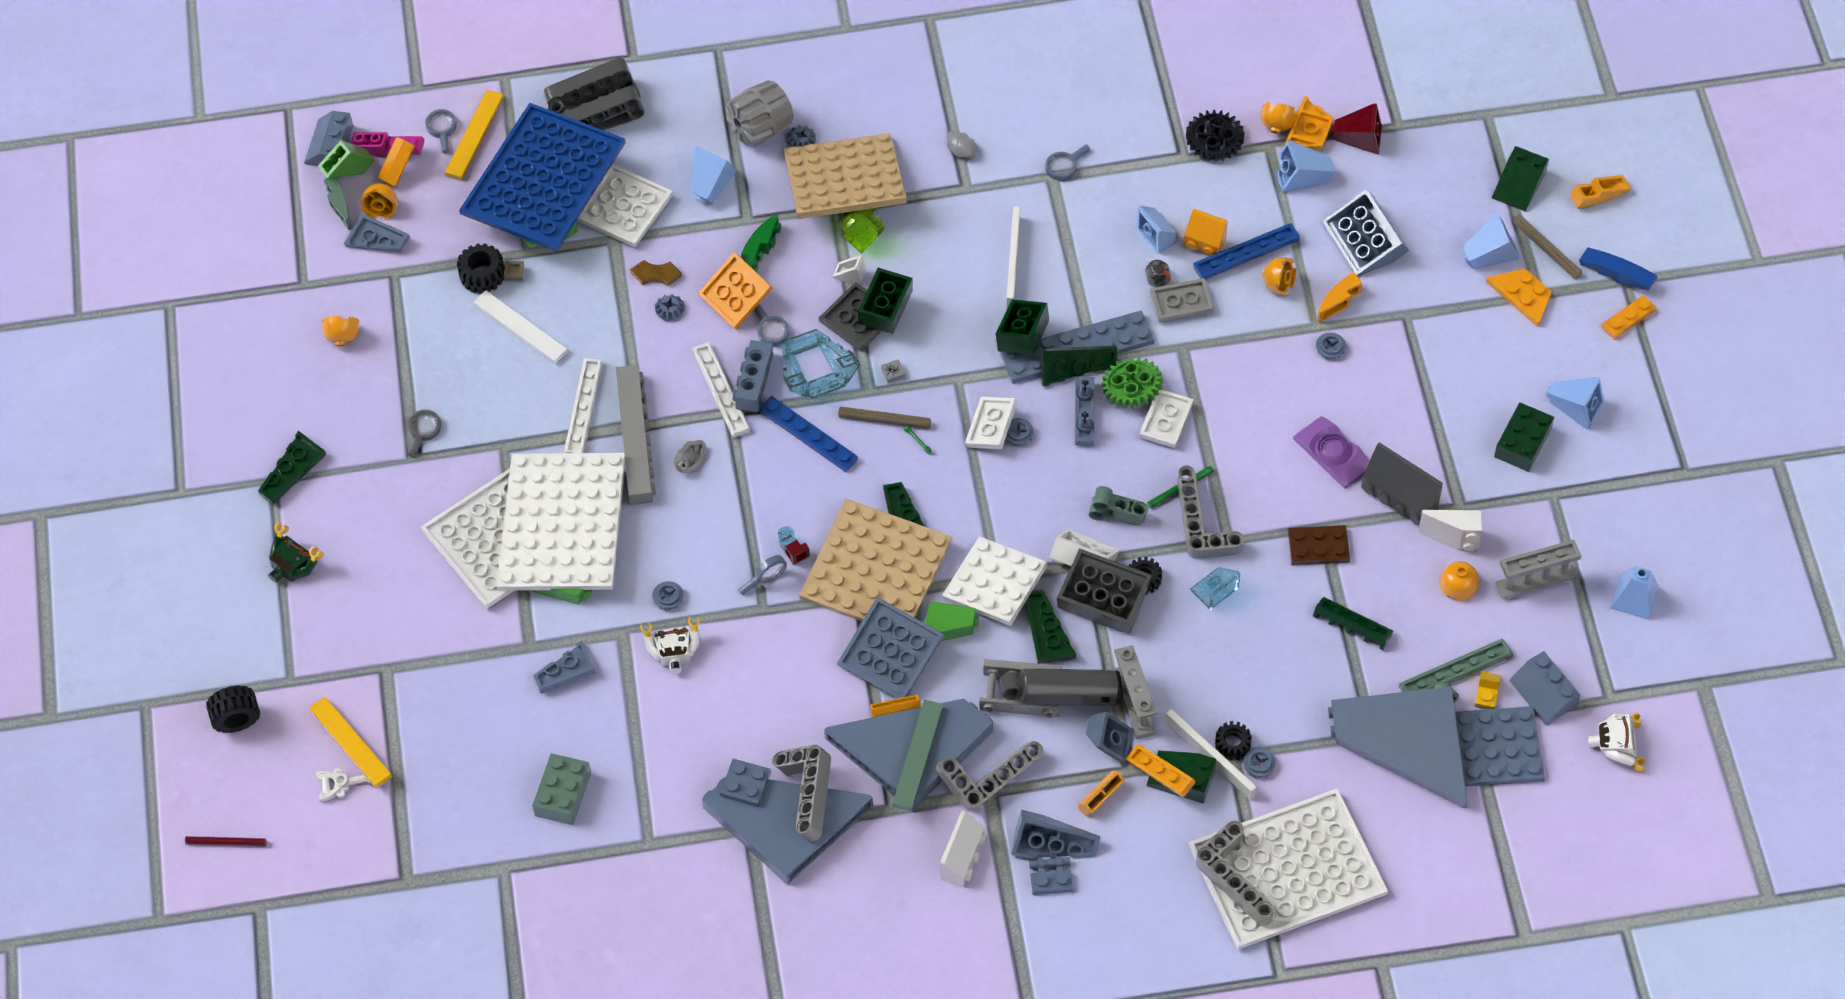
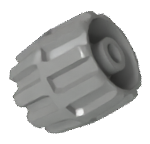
M770 80L744 90L725 105L727 121L732 124L731 130L733 133H737L739 140L745 142L747 146H752L773 137L790 126L794 119L792 106L786 93L776 82Z

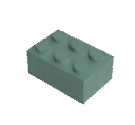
M553 753L550 754L532 805L536 817L570 825L574 824L591 775L589 762Z

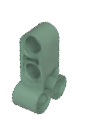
M1099 486L1096 488L1095 496L1092 497L1089 517L1098 521L1110 518L1133 525H1140L1144 522L1148 513V506L1142 501L1113 494L1112 489L1109 487Z

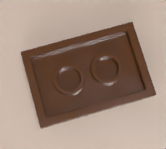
M1346 525L1288 528L1291 565L1350 562Z

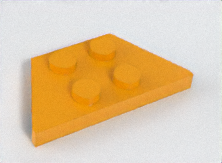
M1304 96L1298 110L1297 119L1290 130L1285 144L1290 140L1315 151L1323 150L1334 118L1325 113L1320 106L1313 105L1309 98Z
M1525 268L1487 277L1486 283L1533 324L1537 327L1539 326L1551 297L1552 291Z

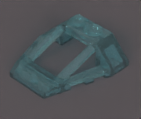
M818 329L782 341L784 382L790 392L808 399L818 398L847 386L860 367V362L852 351H846L841 344L832 342L829 336ZM820 346L833 373L808 382L794 355ZM829 348L832 351H834L838 356H840L836 359V361L834 360ZM791 366L795 372L794 375H792Z

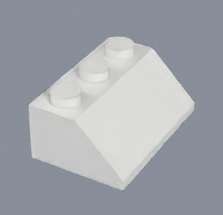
M1066 529L1056 536L1050 558L1054 559L1058 564L1071 566L1080 548L1115 561L1120 549Z
M965 811L960 813L940 862L941 880L964 887L966 881H970L973 874L971 869L973 863L977 864L980 857V852L978 851L980 846L984 847L987 839L985 827Z

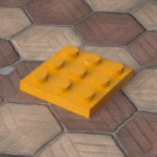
M734 252L698 294L733 328L737 329L773 287Z

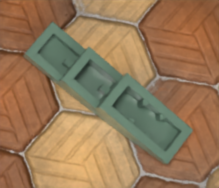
M326 177L324 183L329 193L327 195L329 205L349 230L351 229L350 214L342 186L338 178L328 179Z

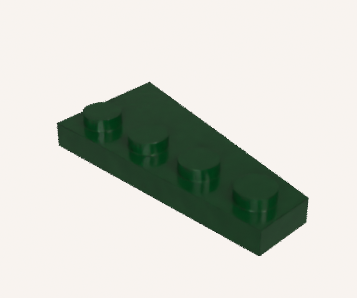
M1094 346L1043 349L1041 385L1043 387L1048 386L1050 383L1062 382L1070 377L1083 376L1084 373L1110 368V365L1116 366L1117 347Z
M298 430L295 439L288 445L283 457L277 461V466L273 472L269 473L259 488V495L273 505L326 456L325 450Z
M902 482L883 485L888 514L926 527L921 521L918 511L914 508L912 500Z
M1044 590L1032 591L1025 603L1037 663L1076 658V652L1071 647L1069 639L1064 633Z

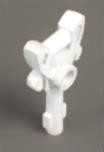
M339 768L334 769L333 773L326 771L315 773L318 781L322 784V792L319 795V801L322 803L330 801L336 796L339 799L344 798L345 792L349 790V785L363 782L371 784L365 775L348 778ZM330 780H333L335 783L332 790H330Z

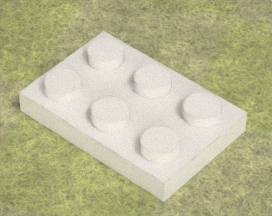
M1159 390V395L1154 396L1155 400L1152 401L1139 433V438L1176 448L1194 399L1169 391Z
M981 397L965 441L968 448L1002 449L1017 406L1016 399Z

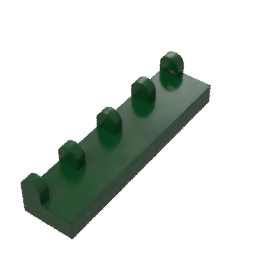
M1325 597L1316 605L1313 613L1315 618L1320 614L1330 619L1328 624L1331 626L1336 622L1347 627L1346 633L1348 634L1353 630L1365 636L1363 641L1368 643L1369 639L1380 643L1379 649L1384 650L1393 634V630Z

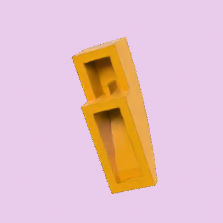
M1623 175L1594 178L1589 184L1575 185L1570 193V197L1579 209L1616 198L1630 191L1631 187Z
M1354 272L1337 283L1322 301L1317 317L1319 323L1349 307L1351 298L1361 293L1362 281Z

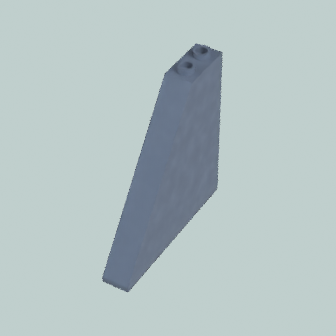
M1451 687L1331 700L1332 707H1328L1329 719L1333 718L1334 726H1330L1331 737H1336V744L1462 808L1467 807Z
M964 698L942 703L944 705L912 811L943 781L936 771L939 761L952 757L959 764L962 763L993 732V720L989 715L982 714L974 703L968 702ZM922 707L829 726L824 729L825 739L895 796ZM945 762L944 769L947 772L951 771V766Z
M724 777L719 781L717 787L712 791H708L702 799L703 809L787 885L873 807V797L869 794L828 788L822 834L817 841L810 842L796 831L801 784L769 779L760 804L756 807L721 797L720 791L725 780Z

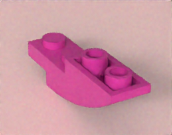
M357 132L353 134L351 144L365 148L372 156L387 158L396 137L416 145L411 155H421L425 140L423 136H389L387 132Z

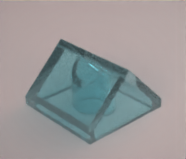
M1218 567L1190 588V590L1211 610L1239 588L1240 573L1239 571Z

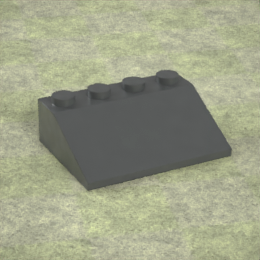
M1380 442L1376 445L1361 483V488L1367 494H1372L1381 503L1389 505L1398 514L1409 518L1415 525H1420L1422 510H1438L1443 486L1441 481Z
M1079 548L1057 596V607L1130 634L1152 575Z

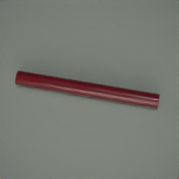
M185 837V844L266 846L267 843L266 838Z

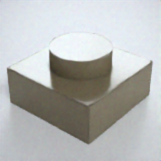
M505 261L504 280L523 281L524 261Z

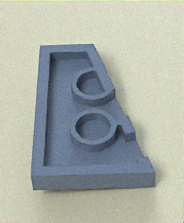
M361 214L344 245L345 247L401 252L410 236L406 232Z
M582 640L576 644V648L570 652L567 650L562 654V658L556 662L549 663L533 675L540 694L596 673Z

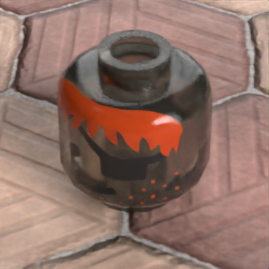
M1153 260L1147 265L1145 272L1149 285L1160 287L1170 282L1171 275L1166 262Z

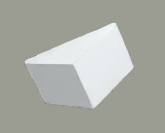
M861 254L838 262L832 277L851 284L857 282L860 285L865 273V256Z

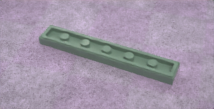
M1502 638L1399 683V688L1401 692L1434 689L1440 682L1451 684L1509 659L1513 653Z
M924 700L892 807L912 811L943 711L944 705L942 703Z

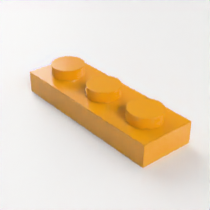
M1642 295L1602 323L1601 328L1615 340L1655 312L1656 306Z

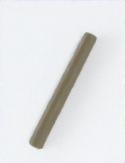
M1518 214L1514 217L1513 223L1574 279L1582 275V270L1523 216Z
M842 406L838 411L840 418L902 426L909 425L910 427L925 429L931 427V418Z

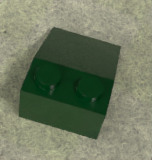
M1515 146L1501 174L1492 199L1526 212L1547 172L1549 159Z
M1158 750V757L1195 780L1196 783L1184 798L1204 804L1216 770L1217 759L1199 753ZM1149 776L1146 784L1147 787L1180 796Z

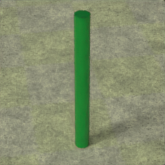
M1208 466L1196 473L1197 482L1214 472L1212 466ZM1178 485L1148 501V507L1151 509L1179 493Z

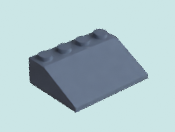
M1365 189L1322 220L1357 277L1392 263L1409 251L1375 196L1368 189Z

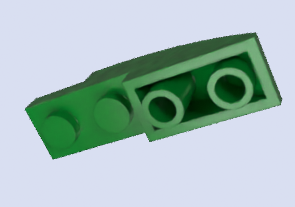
M776 214L768 218L754 231L741 253V258L756 272L758 271V261H762L763 254L769 255L771 248H774L776 243V233H780L781 223H779V216Z

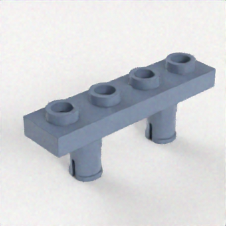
M1076 377L1075 445H1094V377Z

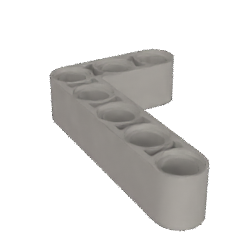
M1189 465L1182 466L1178 470L1177 485L1188 555L1192 558H1207L1239 554L1243 549L1244 537L1240 532L1229 531L1204 534L1196 473L1193 467ZM1187 475V476H1189L1190 478H1189V479H1185V478H1183L1182 476ZM1188 492V493H1192L1193 495H1192V496H1186L1185 493ZM1188 510H1194L1195 513L1191 514V513H1188L1187 511H1188ZM1195 527V528H1197L1198 530H1197V531H1192V530H1190L1189 528ZM1237 541L1239 544L1233 545L1230 542ZM1218 543L1220 546L1214 547L1211 544ZM1192 545H1199L1200 548H1193Z
M1037 741L1023 745L976 784H974L958 761L952 757L939 761L936 771L960 804L966 809H973L984 803L1040 758L1043 753V747ZM1029 746H1031V747L1034 748V750H1035V755H1034V756H1032V755L1029 754V752H1028ZM1014 758L1019 760V768L1014 766ZM945 762L950 764V772H947L944 769ZM1000 770L1005 774L1004 780L998 776ZM957 778L962 780V788L956 785ZM985 782L990 785L989 792H986L983 788ZM970 794L975 797L974 804H971L968 800Z
M815 744L779 751L772 759V764L785 775L803 773L796 831L810 842L817 841L822 834L831 756Z
M1230 821L1199 848L1196 856V866L1256 923L1263 926L1268 925L1273 919V904L1223 859L1243 839V825L1239 821ZM1235 831L1238 835H1232L1230 832ZM1222 844L1224 847L1218 848L1215 845ZM1208 857L1210 860L1204 861L1201 858ZM1222 870L1224 874H1218L1216 871ZM1237 884L1239 885V887L1233 888L1230 885ZM1251 897L1254 901L1249 902L1245 898ZM1261 911H1266V912H1268L1269 914H1268V915H1262V914H1260V912H1261Z

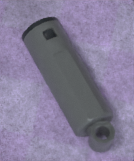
M1024 668L1020 670L1019 675L1014 672H1008L1000 678L1003 697L1007 700L1019 699L1021 704L1117 706L1120 703L1122 694V680L1118 670Z

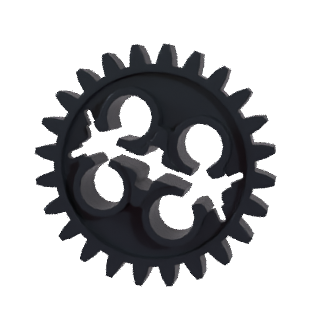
M1213 109L1211 114L1206 110V115L1199 113V118L1194 116L1193 121H1189V126L1186 128L1187 145H1190V151L1195 150V156L1201 154V159L1206 156L1208 161L1211 158H1214L1215 162H1217L1218 158L1224 161L1225 156L1231 159V154L1237 155V150H1241V146L1244 144L1245 132H1243V126H1240V120L1235 121L1236 116L1230 118L1229 112L1223 115L1222 110L1218 114L1215 109ZM1209 121L1210 126H1207V132L1204 133L1205 124ZM1226 138L1225 147L1221 151L1220 145H1223V139Z

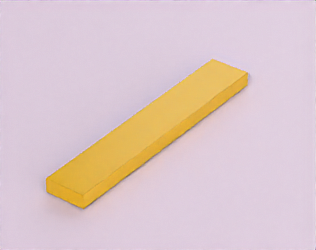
M486 90L445 171V176L463 180L504 99L503 94Z
M323 697L309 707L310 712L375 788L392 778L387 768L326 697Z

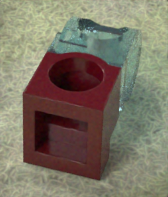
M791 527L779 529V545L793 565L810 557L808 545L798 542Z

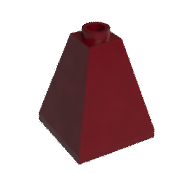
M1377 103L1334 120V125L1330 127L1331 136L1335 137V141L1379 154L1382 123Z

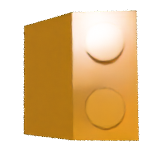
M1193 208L1184 234L1183 246L1190 250L1204 253L1206 256L1221 252L1226 242L1228 221Z

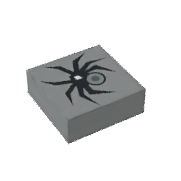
M899 359L881 365L887 383L905 378V372Z

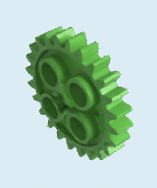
M1131 357L1130 361L1123 358V363L1116 361L1117 366L1110 365L1111 371L1106 370V376H1102L1103 382L1101 384L1106 400H1110L1111 404L1116 403L1117 407L1123 404L1124 409L1128 405H1131L1132 409H1134L1135 405L1141 407L1143 402L1148 405V399L1154 401V395H1159V390H1162L1161 384H1163L1161 371H1159L1158 365L1154 366L1153 361L1148 363L1147 358L1141 361L1140 357L1137 360Z

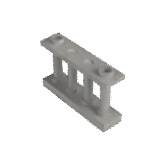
M1573 539L1506 558L1500 561V566L1506 579L1496 581L1495 584L1502 599L1569 581L1576 578L1569 562L1580 560L1582 555Z
M1130 645L1115 649L1114 653L1119 667L1113 668V670H1118L1121 675V697L1136 740L1156 734L1151 716L1157 715V711L1134 646Z
M984 659L983 672L984 675L989 676L987 696L986 698L980 697L979 700L980 710L989 713L997 711L1042 715L1047 718L1058 717L1059 705L1021 704L1020 701L994 699L996 678L998 676L1001 677L1008 672H1014L1019 675L1020 670L1024 668L1063 669V666Z

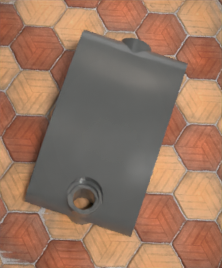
M622 58L611 60L544 89L548 110L601 130L639 119L645 113L637 85L634 83L626 61Z

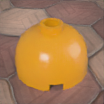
M1271 102L1263 104L1261 120L1265 127L1270 129L1271 133L1280 134L1291 129L1295 124L1298 111H1295L1294 107L1282 103H1276V106H1270Z
M376 183L367 187L360 199L362 211L373 219H377V216L385 217L384 220L389 219L394 215L397 208L398 198L395 191L390 186L382 183Z
M1286 257L1275 258L1263 269L1262 276L1269 290L1276 294L1287 295L1288 287L1293 288L1297 273L1296 268H1293L1292 263H1295L1293 259Z
M342 316L325 317L322 320L323 334L328 341L335 343V346L344 347L346 343L356 339L359 332V319L348 316V319H343Z
M1463 561L1453 562L1443 570L1440 578V589L1445 596H1450L1455 601H1466L1472 598L1478 590V572L1469 563Z

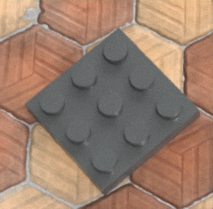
M855 282L819 316V322L859 351H862L881 330L858 324V309L867 290Z

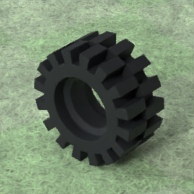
M1139 557L1138 561L1134 559L1132 564H1129V567L1140 571H1147L1152 575L1145 595L1148 594L1149 590L1151 593H1154V588L1158 590L1159 585H1161V566H1159L1157 561L1154 563L1153 558L1148 561V557H1144V560Z
M1230 721V725L1227 722L1223 723V727L1220 726L1216 732V750L1220 754L1223 753L1225 758L1230 756V760H1233V757H1236V760H1239L1240 756L1244 757L1251 748L1252 736L1249 728L1246 730V725L1240 726L1238 721L1236 725H1233V721ZM1234 735L1240 738L1241 743L1237 746H1231L1226 743V738Z

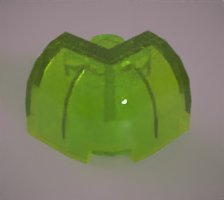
M876 208L846 212L839 221V226L845 232L843 237L861 254L884 230L885 225L882 223V220L873 215Z

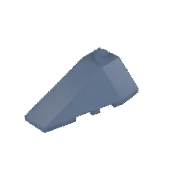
M1021 809L1015 829L1011 855L1031 860L1041 857L1055 858V856H1095L1101 837L1042 814Z

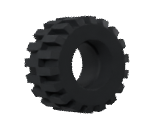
M478 243L476 246L470 245L467 250L464 249L462 254L458 256L457 269L462 285H465L467 290L471 289L473 293L478 291L479 294H482L485 290L491 292V289L496 290L497 285L503 283L505 269L503 257L494 246H488L485 243L483 245ZM479 266H488V268L483 271L474 270Z
M236 685L220 689L208 698V701H206V708L212 728L216 729L217 732H239L249 728L260 718V709L255 693L248 686Z

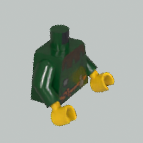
M277 522L274 526L277 534L274 536L269 554V561L273 570L268 574V577L275 583L282 577L293 582L296 579L309 576L317 564V559L324 557V553L318 551V547H312L308 551L287 535L284 537L283 534L289 531V527L284 525L281 531L282 522Z

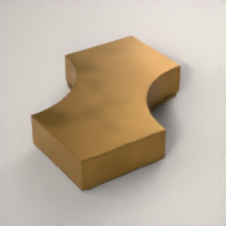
M643 260L630 269V273L642 285L648 282H661L669 286L682 277V272L671 261L661 265H654Z

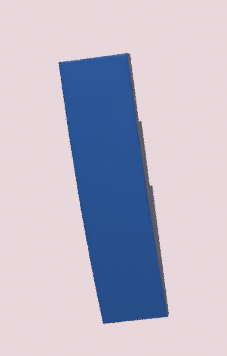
M1587 247L1579 259L1580 265L1595 268L1598 274L1613 277L1616 283L1650 290L1658 278L1656 274L1635 263Z

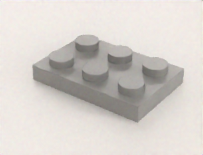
M1204 278L1150 288L1151 298L1159 323L1213 312L1214 308Z

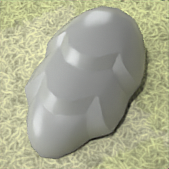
M949 131L947 134L948 149L956 156L973 160L977 151L974 140L969 138L966 133Z
M702 440L687 441L675 456V468L681 473L696 470L705 460V442Z

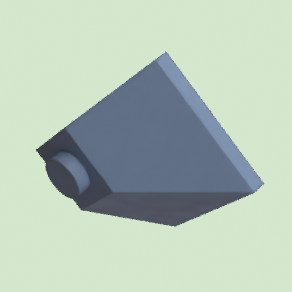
M1107 712L1089 716L1086 729L1088 738L1096 748L1123 765L1127 764L1126 757L1129 754L1133 729Z

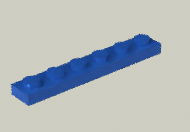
M1289 223L1194 262L1193 268L1200 279H1207L1300 241V235L1292 223Z
M770 396L759 407L760 413L844 472H847L858 460L856 454L773 396Z

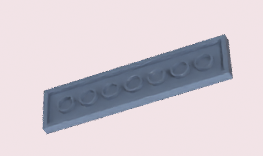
M1140 310L1041 338L1034 355L1000 352V355L1013 384L1042 376L1043 349L1116 346L1117 354L1154 344V338L1143 312Z

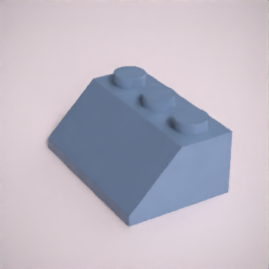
M331 111L318 119L304 161L305 164L318 166L340 140L349 141L353 129L350 113Z
M1545 651L1529 659L1510 678L1512 685L1530 706H1533L1534 712L1545 725L1578 706L1580 693Z

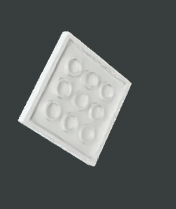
M612 164L577 221L635 248L671 199L673 191Z
M979 536L944 591L942 598L955 605L976 608V613L1011 626L1048 565L1044 560Z

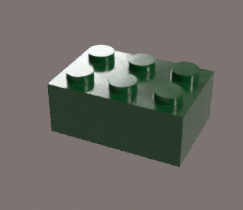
M878 267L858 309V324L893 334L912 294L913 278Z
M1012 299L995 333L998 351L1034 355L1049 323L1048 304L1045 302Z
M1519 402L1496 445L1494 457L1530 472L1552 430L1555 417Z

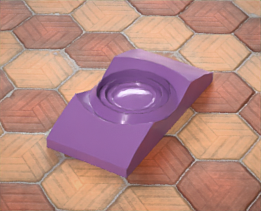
M1320 416L1293 436V440L1344 489L1364 475L1370 461L1359 446L1350 442L1343 435L1337 425L1323 416Z

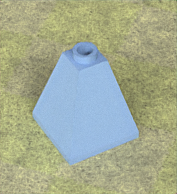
M1600 377L1554 382L1553 386L1548 387L1546 394L1552 405L1585 429L1591 427L1604 402Z
M1635 566L1622 573L1611 609L1649 620L1659 586L1652 571Z

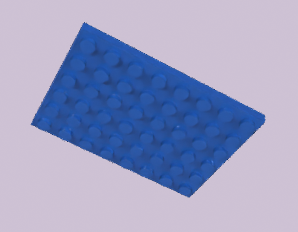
M529 102L459 209L460 215L557 252L626 143L625 138Z

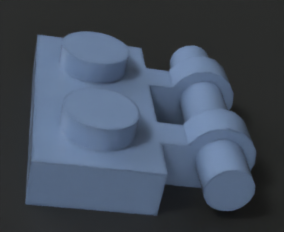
M1055 856L1054 859H1043L1042 857L1029 861L1030 869L1038 868V873H1030L1032 895L1073 892L1071 870H1063L1062 867L1070 865V857L1062 858L1061 856ZM1056 867V871L1045 872L1044 868Z

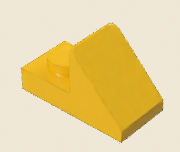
M1481 671L1474 707L1495 709L1501 675Z

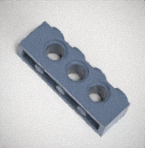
M751 340L749 347H746L744 354L746 359L742 361L740 369L742 374L737 377L736 386L738 388L734 390L732 398L735 401L736 409L758 412L774 355L773 343Z

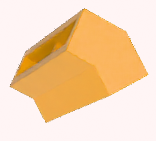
M396 137L377 178L397 186L416 145Z
M918 694L869 704L871 718L921 707Z
M1111 771L1078 804V810L1086 817H1089L1125 781L1118 771ZM1113 780L1115 783L1104 792L1103 789ZM1096 796H1099L1100 798L1091 807H1089L1088 804Z

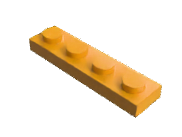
M1137 744L1126 757L1128 763L1183 798L1196 783L1193 778L1140 744Z

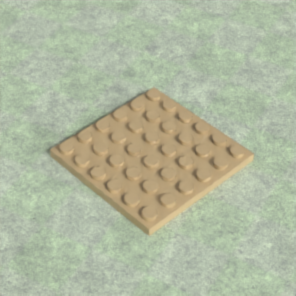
M891 133L784 149L797 219L907 203Z
M845 499L800 592L799 598L863 621L874 601L879 597L916 618L950 546L952 536Z

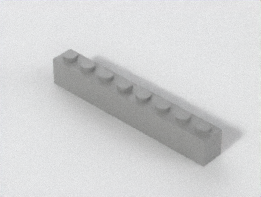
M638 365L616 367L630 505L652 503V495H656L655 483L651 484V479L654 478L653 467H649V463L653 462L652 453L647 449V446H651L650 435H646V430H649L648 419H644V415L647 414V405L642 401V399L646 398L645 387L641 388V383H644L643 372H639Z

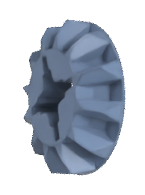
M800 125L797 128L792 127L787 136V142L791 147L814 144L816 141V134L807 125L805 127ZM804 134V137L799 140L798 136Z
M664 294L662 298H658L655 304V312L663 320H675L683 314L685 309L684 301L679 296L676 297L673 294L670 296ZM672 303V307L668 311L667 306Z
M1330 332L1322 334L1317 339L1316 348L1318 354H1321L1323 358L1328 357L1332 360L1344 354L1346 342L1339 334ZM1328 344L1334 345V350L1331 348L1327 349Z
M1014 418L1011 420L1005 440L1017 446L1023 443L1026 445L1027 441L1032 439L1034 433L1033 426L1025 419ZM1018 427L1021 432L1019 437H1017L1015 433L1018 430Z
M671 581L658 584L652 593L655 605L659 606L661 610L665 608L669 611L673 607H678L684 595L681 586ZM664 592L671 595L672 600L665 598Z
M1253 748L1245 754L1243 763L1245 770L1250 775L1259 778L1260 776L1267 777L1268 774L1273 772L1276 761L1274 755L1269 750ZM1256 758L1260 762H1263V768H1261L1259 765H1255Z

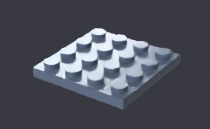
M877 597L838 660L837 665L896 699L908 697L944 638V634Z
M1533 706L1455 712L1465 787L1544 781L1545 775Z

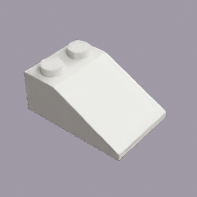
M1422 510L1419 533L1458 550H1478L1482 534L1481 510Z

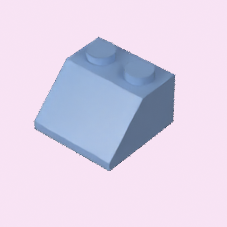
M1137 207L1136 229L1157 253L1176 243V229L1168 224L1162 213H1159L1153 207Z

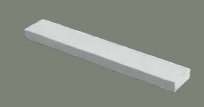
M1013 206L1007 308L1011 300L1015 299L1021 208Z
M485 290L473 302L475 307L552 363L556 364L568 353L567 348Z
M710 342L693 347L692 352L732 438L750 433V428L742 411L736 409L735 401L732 400V389Z
M583 359L564 453H584L603 365L602 360Z
M1170 709L1166 713V724L1199 754L1216 758V769L1249 800L1255 797L1256 786L1176 712Z

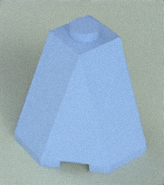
M1288 140L1280 151L1279 159L1282 160L1281 170H1278L1277 179L1282 192L1328 183L1336 172L1331 157L1294 141Z
M697 146L694 150L692 193L696 195V200L704 204L706 201L713 203L737 169L727 160Z
M1498 213L1494 214L1463 246L1466 252L1463 254L1467 264L1471 263L1474 269L1520 258L1514 241L1507 229H1505L1506 226Z

